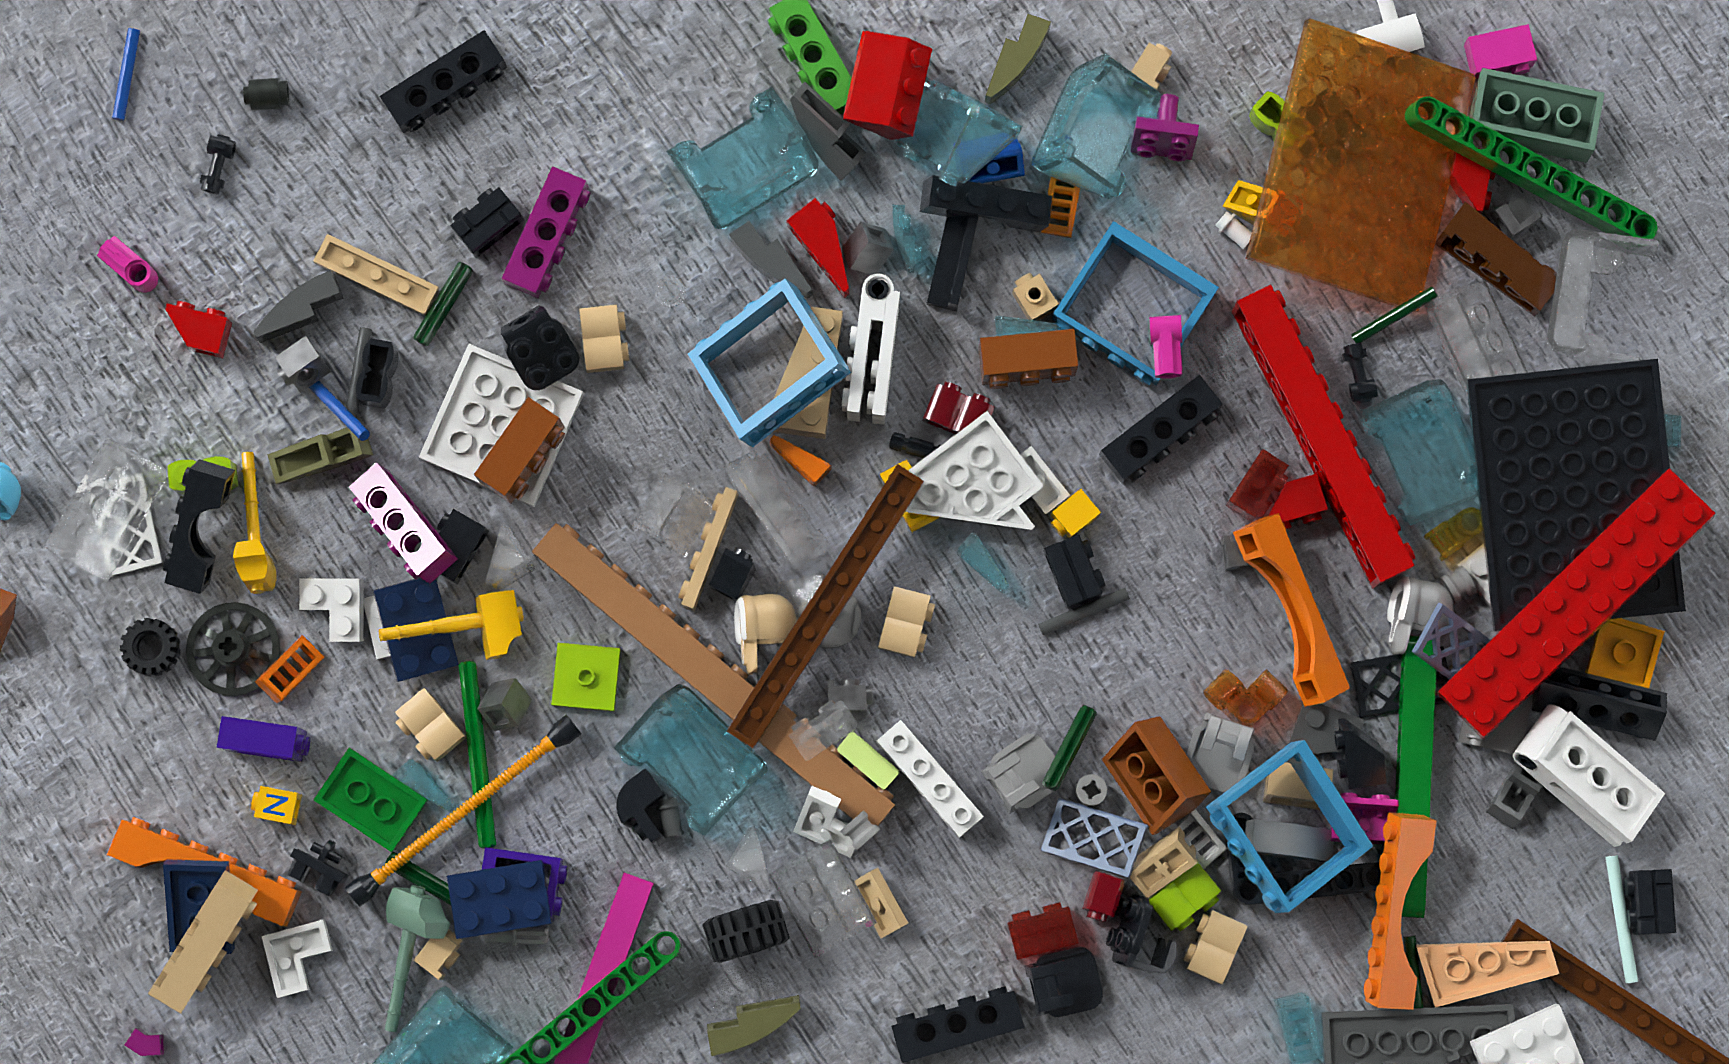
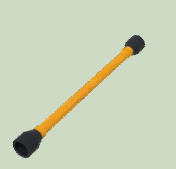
M567 714L553 724L547 736L540 740V745H536L537 748L534 747L533 750H530V753L527 752V755L517 760V763L515 762L514 765H511V768L508 767L507 770H504L505 773L502 772L501 775H498V778L495 777V780L491 781L492 783L489 782L488 785H485V788L483 787L482 790L478 791L479 793L476 792L475 795H472L469 801L466 800V803H462L459 808H456V811L453 810V813H449L446 818H443V821L440 820L437 826L434 825L427 833H424V836L421 835V838H417V841L415 840L414 843H411V846L408 845V848L404 849L405 851L402 850L401 853H398V856L396 855L395 858L391 859L392 861L389 860L388 863H385L382 869L376 868L373 872L357 877L345 887L348 894L359 907L364 905L374 897L380 885L387 881V876H391L394 871H397V868L399 869L401 868L400 866L404 865L403 863L406 864L407 861H410L413 855L416 856V853L419 854L420 851H423V848H426V845L429 846V843H433L436 838H439V835L442 836V833H446L449 828H452V825L455 826V823L465 818V815L467 816L468 813H471V810L474 811L475 808H478V805L480 806L481 803H484V800L487 801V798L497 793L500 787L503 788V785L506 786L507 783H510L513 777L516 778V775H520L523 770H526V767L529 768L532 762L535 763V760L538 761L539 758H542L545 752L551 753L554 749L574 741L581 735L579 729Z

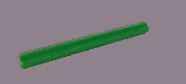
M465 661L459 663V674L473 795H475L483 787L485 788V785H488L489 774L482 714L477 709L480 704L477 667L474 661ZM491 797L487 798V801L484 800V803H481L480 806L478 805V808H475L478 845L480 848L496 846Z

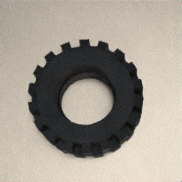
M768 900L710 918L702 924L713 962L719 963L783 944L790 938L779 901Z

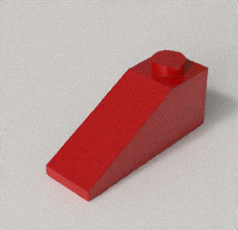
M814 198L786 220L787 227L841 295L846 298L849 295V286L837 229L833 220L836 215L826 202L820 204Z

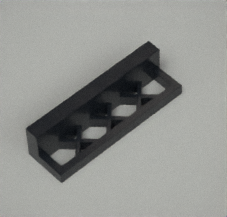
M954 216L946 218L927 305L957 312L979 217Z

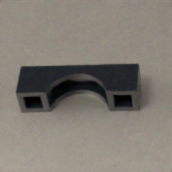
M932 175L923 181L920 212L945 217H982L1003 222L1009 228L1040 232L1049 226L1052 196Z
M201 459L191 468L187 467L182 479V485L186 486L184 496L179 498L175 511L179 515L177 525L173 526L169 542L173 543L171 553L167 554L163 565V571L167 572L164 583L201 594L210 584L216 555L203 544L198 532V520L202 512L209 509H218L229 499L235 470Z

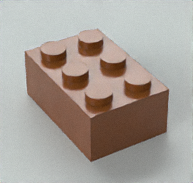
M1067 329L980 338L979 358L982 385H989L990 389H1001L1008 387L1010 382H1020L1021 386H1033L1039 384V380L1051 379L1052 383L1070 381V377L1075 376L1078 369L1075 330Z
M528 397L476 470L474 476L482 485L510 504H512L514 499L519 501L529 488V485L526 483L533 473L539 474L547 462L545 455L551 447L556 449L563 440L565 433L562 431L565 427L558 416Z

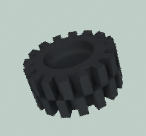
M144 618L143 621L137 620L134 622L135 625L128 626L125 629L127 630L126 635L122 634L121 637L123 645H120V651L123 652L121 656L123 661L128 664L127 666L130 669L145 676H159L164 671H170L172 664L176 665L178 661L176 657L181 653V649H179V644L181 643L180 639L176 636V631L170 625L158 619ZM149 635L157 636L162 643L161 653L154 659H145L139 652L141 640Z

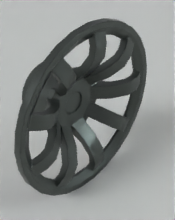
M239 602L223 603L207 610L196 620L187 638L186 656L191 672L207 689L225 696L245 695L260 688L255 683L259 677L247 663L246 659L251 657L270 662L267 667L268 669L280 657V640L272 621L259 609ZM227 610L246 611L243 620L236 630L231 628ZM217 613L220 614L223 632L219 634L204 625L210 617ZM253 616H256L266 626V629L246 636L244 633L250 625ZM198 631L213 640L211 647L194 649ZM271 636L272 654L250 649V644ZM214 655L215 660L213 664L202 674L197 667L194 657ZM222 665L226 666V688L209 681ZM239 665L252 683L244 687L234 688L235 666Z

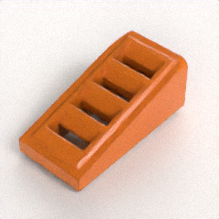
M1052 169L1047 194L1052 196L1051 208L1052 206L1068 208L1070 212L1068 214L1051 211L1050 218L1068 221L1067 226L1049 223V226L1043 229L1041 233L1067 238L1072 237L1082 173ZM1056 181L1073 183L1074 188L1058 186ZM1054 193L1072 196V200L1053 198Z
M773 435L770 438V446L812 486H816L831 471L832 465L779 436Z
M301 635L255 683L274 702H282L319 664L324 656ZM298 648L311 659L309 663L295 652ZM289 657L302 668L300 672L287 661ZM280 667L293 678L290 682L278 671ZM271 676L284 687L281 691L269 680Z

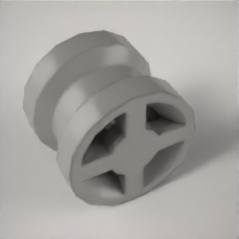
M1463 566L1456 568L1454 574L1450 576L1444 575L1439 578L1440 584L1450 591L1454 605L1461 602L1462 597L1465 595L1472 596L1477 593L1472 577Z
M1096 774L1083 776L1075 786V796L1085 806L1094 807L1099 805L1107 795L1106 782Z
M863 810L840 832L844 836H849L853 841L852 846L858 850L881 829L876 824H871L868 820V814Z

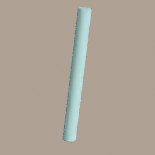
M1618 855L1608 856L1605 859L1625 983L1638 982L1631 933L1627 924V909Z

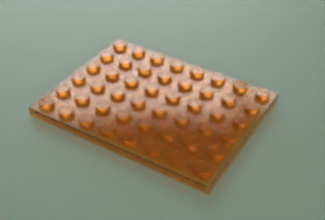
M1310 18L1305 20L1245 259L1395 307L1423 292L1451 181L1449 177L1453 168L1455 154L1448 147L1412 129L1405 120V111L1415 101L1422 97L1430 96L1467 115L1476 76L1474 77V74ZM1419 106L1418 112L1420 117L1427 120L1428 113L1426 109ZM1446 121L1447 131L1454 135L1455 127L1451 122Z

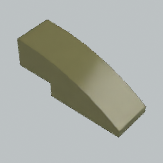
M1027 14L1018 42L1005 39L985 96V103L991 105L1021 79L1040 52L1050 30L1051 21Z
M346 427L327 435L320 434L267 455L275 483L282 484L373 456L369 438L361 441Z
M799 995L736 1006L737 1019L707 1024L711 1056L745 1047L775 1031L801 1009Z

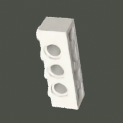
M901 720L877 740V744L958 838L963 836L984 817Z

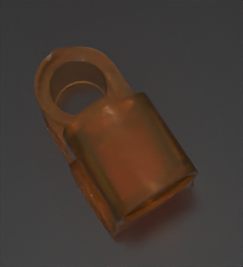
M1224 669L1203 690L1205 697L1232 722L1250 727L1254 726L1269 710L1271 711L1289 692L1267 669L1248 689L1232 672ZM1242 705L1252 707L1255 713L1254 718H1243L1239 713V707Z

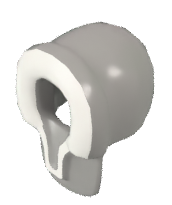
M1408 576L1401 578L1396 583L1387 609V620L1391 625L1389 637L1391 654L1405 653L1411 630L1423 632L1438 603L1454 611V601L1446 587L1439 583ZM1442 614L1438 621L1439 629L1449 625V619L1444 614Z

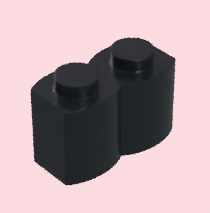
M370 338L364 346L362 353L364 369L360 373L356 384L357 398L363 405L385 409L391 400L393 392L391 378L396 372L399 360L397 348L392 342Z

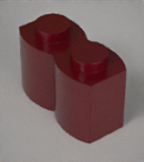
M945 381L944 385H936L922 421L947 432L957 434L986 411L992 416L995 407L990 405L991 400L977 393H974L972 397L961 393L962 388L960 386Z
M1095 871L1082 907L1083 910L1088 911L1086 917L1100 922H1106L1107 918H1114L1126 881Z

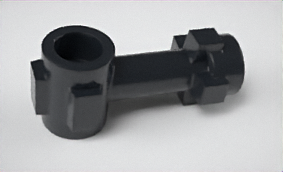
M218 134L216 137L211 135L208 140L207 154H212L213 157L208 175H201L200 178L202 191L219 194L220 188H224L225 181L220 179L225 158L232 159L236 150V141L231 140L228 136Z
M1362 343L1347 345L1343 347L1344 353L1342 357L1344 362L1350 361L1355 383L1349 384L1352 402L1359 401V404L1372 401V398L1378 397L1375 380H1367L1362 361V358L1367 357L1366 348L1363 349Z

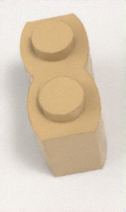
M617 305L579 309L587 373L624 369V361H630L628 343L621 342L620 331L626 330L624 312H618Z
M894 586L878 649L915 658L917 651L923 653L927 634L922 633L924 621L931 622L935 604L929 603L930 595Z
M425 688L395 711L399 717L396 724L407 736L412 733L417 738L419 743L416 745V748L426 760L432 757L438 762L467 738Z
M1211 910L1209 915L1203 914L1196 928V931L1201 933L1196 945L1189 944L1183 958L1184 961L1188 962L1186 969L1218 984H1223L1244 937L1247 925L1214 910Z

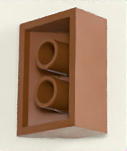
M1160 716L1135 722L1102 758V761L1144 824L1149 826L1148 830L1152 835L1161 832L1194 811L1211 793V790Z

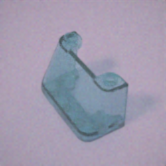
M1106 53L1078 66L1070 74L1033 155L1031 165L1044 174L1105 199L1118 197L1126 187L1125 174L1118 169L1132 139L1136 118L1153 119L1159 108L1157 105L1162 94Z
M926 76L913 137L896 139L894 144L904 149L903 156L918 163L923 158L937 167L936 170L941 173L939 179L956 187L958 182L965 184L1016 140L1023 126L979 100Z
M773 87L757 94L753 98L749 106L752 116L750 119L700 149L695 141L687 140L679 142L673 148L666 151L701 209L716 229H726L805 181L818 169L819 162L807 134Z
M1427 380L1361 410L1363 416L1361 423L1364 431L1368 436L1373 435L1376 439H1381L1404 493V496L1401 497V504L1398 505V510L1402 519L1405 522L1408 521L1410 526L1479 499L1480 494L1477 486L1473 443L1453 396L1443 380Z
M681 684L674 686L659 696L614 747L623 762L629 766H642L646 763L690 806L686 811L688 825L703 836L708 834L768 771L764 760L750 746L726 732L729 726L690 688Z
M443 986L428 999L372 1064H500L509 1057L513 1045L447 986Z

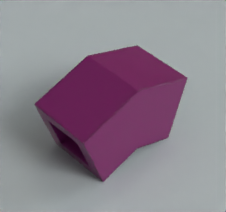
M135 1028L125 1046L140 1056L163 1055L164 1036L163 1034L149 1035L142 1029Z

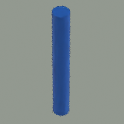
M128 28L112 115V119L119 121L125 120L140 30Z
M320 381L309 387L359 440L365 441L368 439L370 432Z

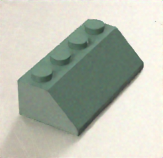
M1482 68L1469 117L1533 152L1587 163L1595 151L1604 93ZM1473 136V140L1481 141L1478 137Z

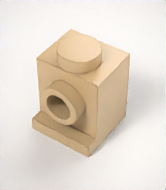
M1149 42L1130 72L1128 81L1155 96L1160 85L1156 81L1158 80L1162 83L1171 69V66L1167 63L1172 55V51L1164 45L1156 44L1155 46Z
M1028 273L1015 281L1017 287L1013 289L1012 294L1031 325L1055 312L1059 303L1054 298L1040 273L1034 277L1031 273ZM1031 290H1037L1040 293V297L1038 299H1031L1028 293Z
M448 929L444 939H429L414 961L435 978L442 980L446 974L441 970L444 967L449 970L459 958L460 954L456 951L461 946L460 944L463 940L456 939V934Z

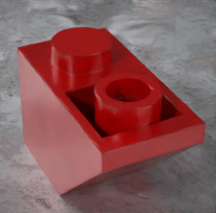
M1453 151L1447 181L1463 204L1466 201L1481 214L1483 209L1488 210L1492 192L1487 191L1489 179L1494 180L1496 173Z
M177 301L176 305L166 304V312L186 345L193 352L223 359L232 327V322L225 317V312L212 308H207L206 312L195 310V305L183 301Z
M1317 473L1286 482L1267 516L1279 513L1285 530L1292 528L1291 523L1303 520L1304 524H1309L1321 520V514L1325 513L1328 508Z

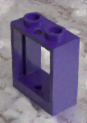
M222 716L216 748L234 753L302 762L303 756H308L310 737H306V730L295 726Z
M485 847L482 870L498 867L500 858L526 862L543 860V864L551 865L547 892L552 922H554V917L561 914L563 897H558L559 884L565 885L567 866L563 865V859Z

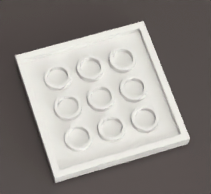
M468 344L419 458L481 484L474 476V473L528 397L560 418L565 427L562 432L566 436L584 392L560 381L542 390H531L523 383L511 361ZM563 440L556 449L552 447L545 455L547 459L545 466L539 474L533 473L526 483L529 485V488L519 501L535 507Z

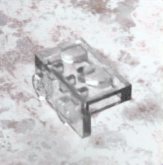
M834 700L829 701L817 710L819 712L818 716L810 721L806 717L791 727L793 732L788 736L805 761H809L858 728V723L842 700L837 703Z

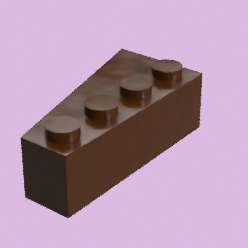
M1466 201L1434 243L1534 317L1541 311L1562 282L1557 278L1558 274L1552 268L1540 264L1526 249L1517 245Z

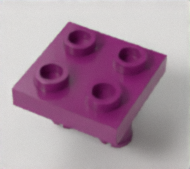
M1163 94L1160 99L1157 119L1136 118L1130 152L1137 153V155L1145 158L1163 156L1176 162L1192 160L1199 124L1177 122L1179 97L1173 94Z

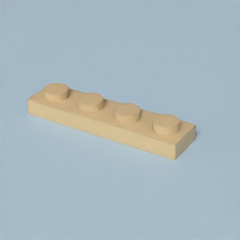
M329 234L326 235L313 260L315 264L424 316L428 313L439 291L438 286Z
M725 487L723 494L718 492L712 506V510L716 511L713 522H706L701 535V540L705 541L702 551L694 553L690 564V569L694 570L690 582L684 581L678 598L683 599L681 603L683 608L695 612L739 494L736 490Z

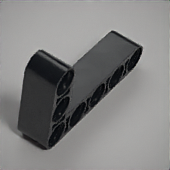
M1236 813L1233 815L1235 819H1243L1245 822L1253 819L1246 813ZM1226 839L1231 889L1234 899L1242 905L1264 904L1262 892L1256 884L1248 879L1245 874V868L1240 867L1236 863V856L1229 850L1227 846L1228 840ZM1379 862L1347 866L1342 870L1350 878V884L1346 889L1338 888L1335 885V877H1333L1306 899L1376 891L1377 886L1368 883L1366 873L1370 868H1376L1381 873ZM1317 868L1271 874L1274 879L1281 878L1286 882V892H1288ZM1244 882H1250L1255 886L1256 894L1251 900H1246L1240 895V886Z

